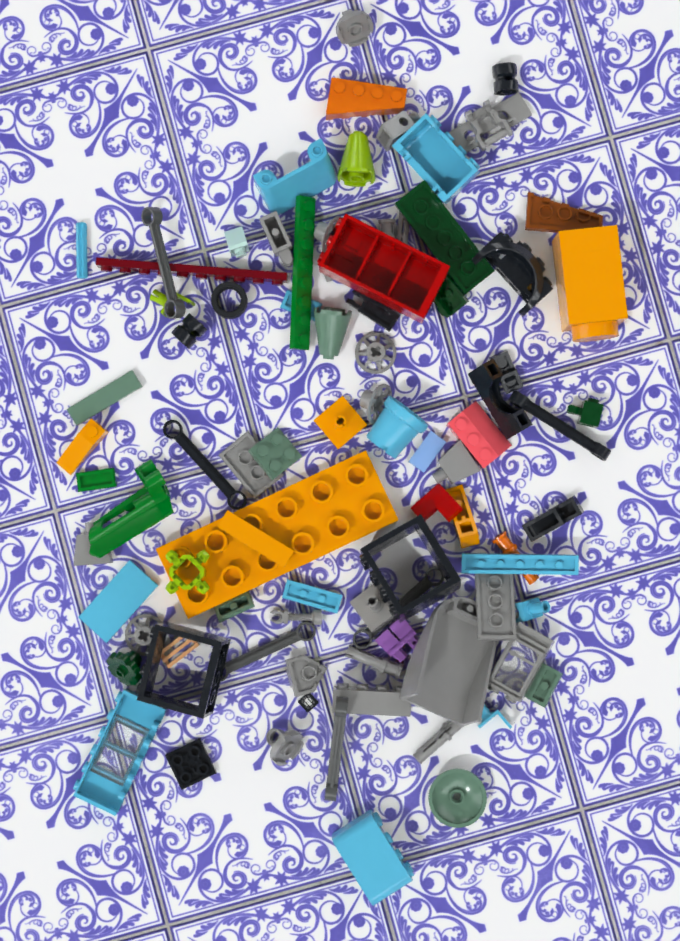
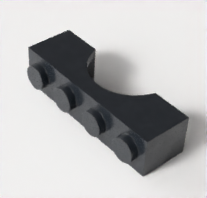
M494 359L468 373L472 383L506 439L533 425L523 408H514L503 399L500 393V380L503 374Z

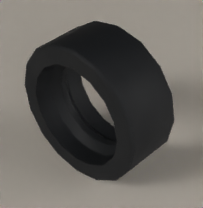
M224 282L214 289L211 295V304L219 316L225 319H234L245 312L248 298L245 290L239 284ZM227 289L236 291L241 298L239 307L231 312L223 310L218 303L220 294Z

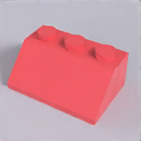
M476 401L446 424L455 437L461 440L481 469H484L512 446Z

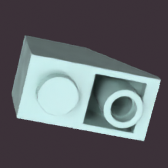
M243 227L224 232L232 257L241 258L246 256L247 252H250Z

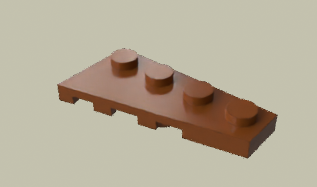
M531 192L527 193L525 230L558 233V231L603 226V215L581 208L576 209L565 203L560 204L546 197H538Z

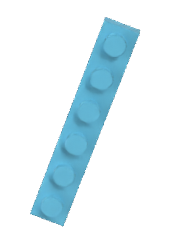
M462 553V573L579 575V555Z

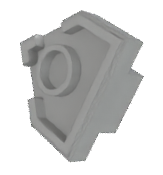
M306 655L285 660L286 672L294 696L299 697L315 692L327 667Z

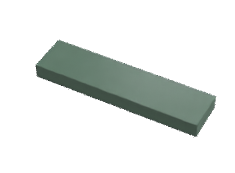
M131 370L69 407L67 411L76 426L143 386L134 371Z

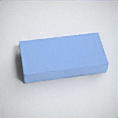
M430 431L408 462L424 473L446 441Z

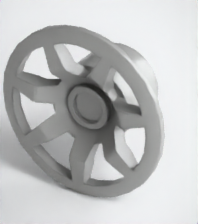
M341 216L334 217L329 223L321 221L317 224L314 238L321 241L323 252H326L327 245L325 243H327L331 234H335V225Z
M376 332L369 333L358 341L355 348V359L364 371L371 374H380L390 369L395 362L396 348L388 336ZM371 336H377L376 342L371 344L366 340ZM380 337L386 339L390 344L383 346L380 343ZM364 342L367 350L358 352L359 346ZM390 347L393 350L392 358L385 355L386 350ZM359 356H367L368 360L365 365H362ZM382 359L390 361L389 365L384 369H381L380 361ZM372 362H375L378 370H370L367 367Z
M387 384L379 385L374 391L367 389L360 397V406L367 409V419L372 424L379 417L378 412L381 414L383 410L382 405H384L386 400L383 398L387 397L388 394L392 396L391 388Z
M142 614L134 617L128 623L125 630L127 646L141 656H145V652L138 651L141 645H150L152 639L150 638L152 629L150 627V618L158 623L162 622L154 615ZM147 618L145 626L139 625L136 620ZM134 624L136 631L134 634H129V629ZM129 638L135 639L137 643L135 648L131 645Z

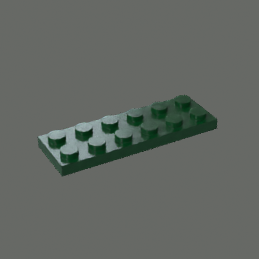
M425 180L394 204L433 256L450 266L448 275L464 295L495 271L485 258L476 265L471 261L479 252L478 248Z

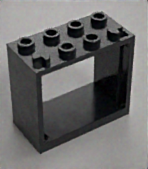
M421 514L360 549V563L365 571L369 570V578L374 587H379L381 599L384 603L388 602L390 614L394 620L398 619L400 623L460 589L461 579ZM416 531L447 582L402 607L372 556Z
M166 621L155 624L150 632L151 643L147 646L145 652L147 657L146 664L141 669L142 680L136 689V694H138L137 700L202 719L210 716L214 711L231 639ZM166 634L213 646L199 705L152 693Z

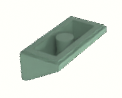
M248 591L214 607L219 623L255 607Z

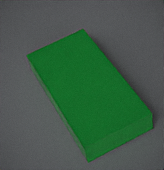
M115 468L76 473L78 492L117 487Z

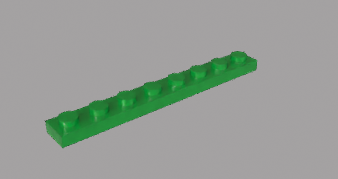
M300 195L296 196L289 349L306 351L309 350L316 198Z

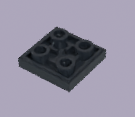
M201 738L165 754L181 790L217 773Z

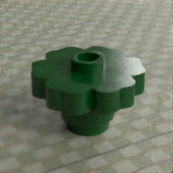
M131 650L125 654L113 652L106 660L109 665V671L121 683L127 686H135L142 678V675L139 673L141 671L139 667L142 658L136 651Z

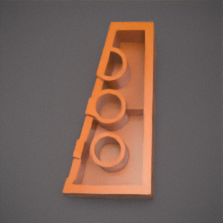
M332 77L326 120L399 114L404 111L407 89Z

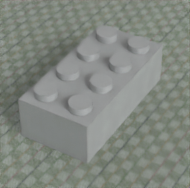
M337 683V686H333L332 713H335L337 696L348 698L347 714L410 717L411 703L399 699L402 686H395V689H388L387 685H376V688H368V684H357V687H349V683Z

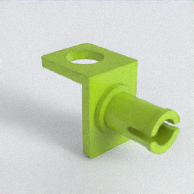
M155 289L152 293L158 296V298L151 294L150 300L163 306L160 313L168 318L164 312L167 297ZM176 292L178 299L195 306L192 300Z

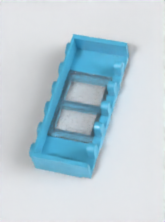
M128 688L124 689L123 692L119 691L115 699L117 705L115 709L111 708L106 718L109 720L106 727L103 726L98 734V737H100L98 745H93L90 751L92 757L89 762H85L81 770L84 774L81 780L77 779L73 790H76L73 796L114 816L119 812L167 711V708L138 701V694Z

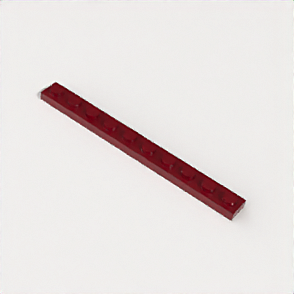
M96 257V266L101 268L103 272H112V269L120 270V273L130 274L131 271H139L138 274L150 275V272L161 276L158 262ZM169 263L171 273L177 274L176 277L188 278V275L196 276V279L207 280V277H215L214 280L226 281L227 278L234 279V282L238 283L252 280L254 284L272 282V285L283 286V283L288 282V274L284 272Z

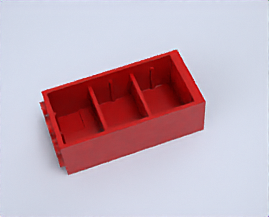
M345 213L344 217H340L335 225V234H331L327 240L326 252L322 251L317 260L319 272L422 324L449 272L450 266Z

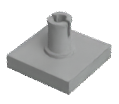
M371 585L350 601V604L372 633L393 619L389 612L388 602H383L379 595V587H374V585Z

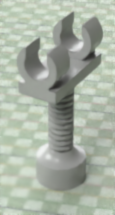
M313 609V612L310 614H288V611L273 610L270 612L272 614H279L277 620L270 619V621L276 624H288V620H310L313 625H321L322 623L321 610Z

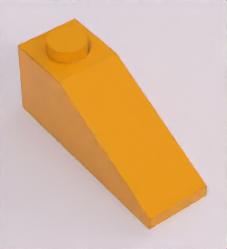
M91 418L56 463L68 474L72 475L109 432Z
M463 485L445 489L463 508V511L452 519L461 549L480 544L478 530Z

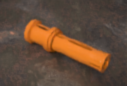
M503 531L492 540L493 544L496 543L501 549L502 554H520L517 550V545L513 544L507 537L506 531ZM521 574L529 585L539 578L537 574Z

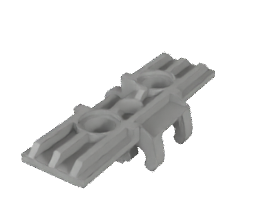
M516 93L492 108L488 99L483 102V107L473 113L471 110L465 113L467 122L449 132L454 138L453 144L456 147L460 145L466 152L476 147H479L483 152L486 150V147L507 135H513L511 127L532 116L520 93ZM500 112L506 113L507 116H508V119H507V120L501 119V118L498 116V113H500ZM498 126L502 128L501 131L482 141L480 136ZM467 131H472L475 134V139L468 141L465 139L464 134Z

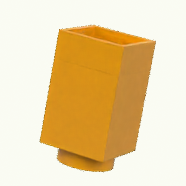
M617 225L558 231L552 240V251L562 332L571 331L573 342H591L618 337V326L628 319Z

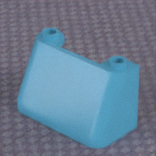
M321 138L311 143L308 147L307 153L311 160L310 162L278 180L270 170H262L253 175L255 186L271 213L277 211L278 215L296 206V196L313 197L335 184L336 173Z

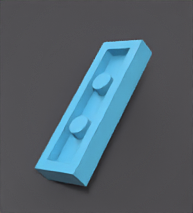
M287 579L282 598L337 614L343 595Z

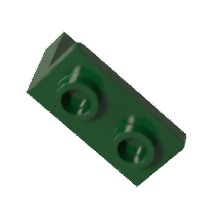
M447 274L433 302L436 304L438 312L448 318L466 305L469 300Z

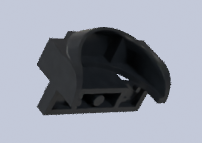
M500 232L471 261L476 265L485 258L526 303L518 312L523 317L553 290L551 287L552 282L546 276L543 277V272L546 270L544 268L545 263L531 253L532 249L528 244L521 241L517 244L513 243L512 238L508 234ZM500 254L505 255L502 259L499 258ZM532 284V289L529 291L527 288Z

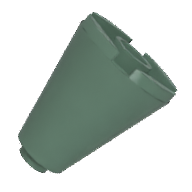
M314 307L319 354L323 355V359L334 360V356L339 355L352 316L351 310L345 313V309L324 307V310L321 309L319 311V307Z

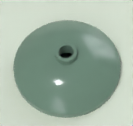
M457 768L447 770L436 777L429 789L428 801L430 809L437 820L449 827L462 828L473 824L481 817L486 807L487 794L483 783L474 773ZM459 793L460 798L454 799L453 795Z

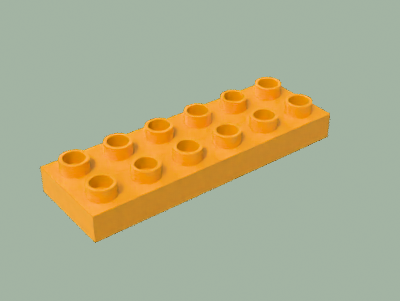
M365 450L233 512V514L294 551L284 568L218 528L217 526L222 518L158 547L156 551L170 581H173V579L169 576V568L173 563H170L165 556L170 550L178 553L179 558L182 555H193L196 558V555L202 550H205L210 555L206 563H202L206 568V576L202 581H206L210 589L205 594H202L196 590V586L191 590H183L179 586V590L176 591L186 616L190 619L398 521V517ZM187 559L175 573L188 585L198 576L200 571Z

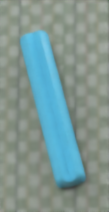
M84 222L76 223L77 278L86 279L88 277L87 224Z

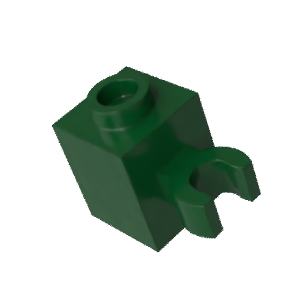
M588 398V401L584 400L581 407L568 405L566 413L579 416L577 424L597 428L599 427L604 405L599 404L597 399Z

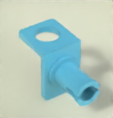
M537 597L515 603V608L519 611L516 623L543 616V613H548L550 611L549 602H540V599Z
M484 704L481 717L482 723L478 725L480 729L496 715H499L510 729L512 728L499 710L491 712Z

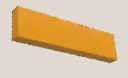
M229 510L226 511L217 526L283 568L294 552Z

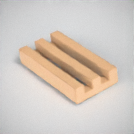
M178 637L162 650V661L165 662L169 669L200 644L197 641L188 639L165 657L164 653L183 639ZM190 642L194 643L193 646H191L188 650H186L184 653H182L180 656L174 659L171 663L168 661V659H170L173 655H175L177 652H179L181 649L187 646Z

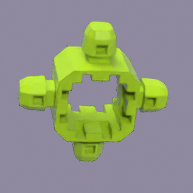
M170 550L165 555L166 559L173 563L169 568V576L173 581H170L165 588L170 594L179 590V586L183 590H191L196 586V590L202 594H205L210 589L206 581H202L206 576V568L202 563H206L210 557L205 550L200 551L196 558L193 555H182L179 558V554L173 550ZM187 559L200 571L198 576L188 585L175 573Z

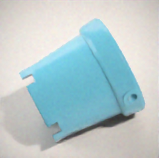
M388 396L384 401V409L366 436L377 447L382 448L386 451L385 453L396 459L418 433H424L429 425L392 396Z

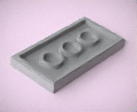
M474 574L477 641L517 640L514 574Z

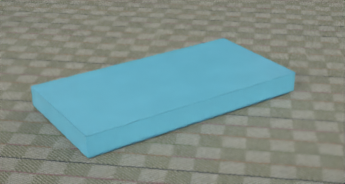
M129 560L78 618L108 643L159 585Z

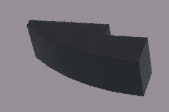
M574 495L523 524L522 527L530 541L533 542L581 515L584 510Z

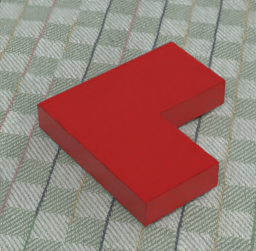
M440 484L433 487L410 508L417 516L421 514L425 521L437 510L448 522L463 511V508Z

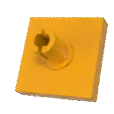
M343 396L314 419V422L338 450L367 426L365 421Z

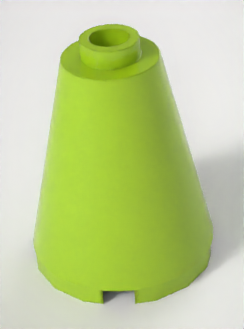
M354 131L348 137L337 178L339 182L341 180L344 181L346 186L364 187L367 182H370V185L373 184L376 175L368 137L361 131Z

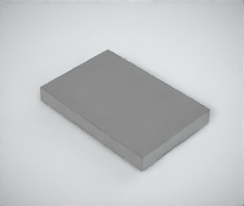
M247 431L221 452L219 457L251 496L256 499L282 478L284 474H280L273 481L269 478L248 452L258 442Z

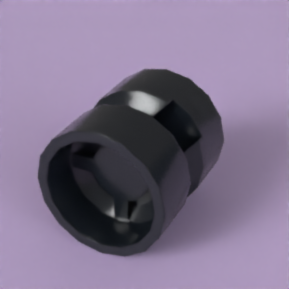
M506 62L492 66V76L496 80L493 82L494 94L506 96L517 93L519 91L518 80L515 79L517 76V65Z
M189 313L182 320L183 324L178 325L171 332L188 349L195 344L196 337H201L207 331Z

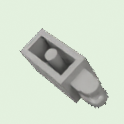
M274 211L259 218V221L275 257L279 256L284 266L291 267L293 257L290 251L293 250V247L277 211Z

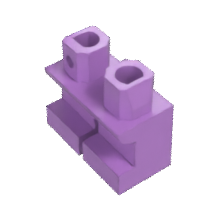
M396 619L388 627L400 640L388 628L374 640L390 657L393 656L396 660L402 662L408 656L402 647L408 643L414 650L419 639L416 636L417 633L406 620L400 623Z

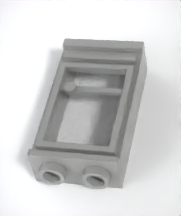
M521 622L516 627L517 640H510L491 672L488 684L490 685L488 689L497 694L501 691L506 694L505 698L514 704L516 701L522 702L555 642Z

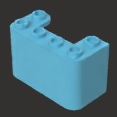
M425 113L392 147L427 182L437 196L445 204H448L480 173L478 171L480 166L472 157L469 160L465 157L467 152L460 145L456 147L453 144L454 138L448 131L442 132L439 128L442 125L433 115L429 117Z
M370 809L332 833V841L366 897L374 906L412 882L414 873L409 862L404 863L402 860L404 857L400 850L393 848L391 843L394 841L390 834L383 832L381 827L383 821L377 812L373 813Z

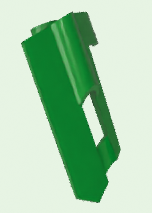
M151 459L135 469L144 487L93 523L89 530L90 555L101 558L174 513L166 482ZM124 511L129 512L123 517L119 518L118 520L103 528V524L107 523L114 517L118 516Z

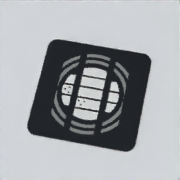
M309 693L298 700V703L306 712H309L318 704V701Z

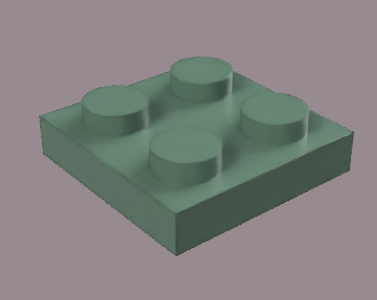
M279 427L248 451L272 481L302 457Z

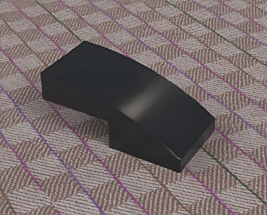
M507 350L489 357L490 360H495L503 374L500 384L505 394L523 387L517 369H515Z

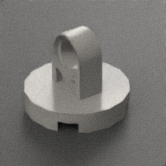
M352 9L342 12L343 16L336 25V35L340 42L348 44L349 47L365 43L370 32L373 33L374 24L370 16L366 12L359 10L352 11Z
M270 729L267 732L266 740L272 747L270 750L271 760L276 765L282 766L287 764L285 761L289 758L292 760L296 758L304 745L302 741L303 735L296 730H290L285 733L281 729ZM277 732L279 738L274 742L273 735Z

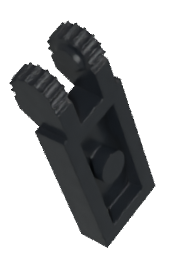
M353 290L354 295L363 299L364 302L360 306L354 300L348 298L346 303L390 332L400 315L374 299Z

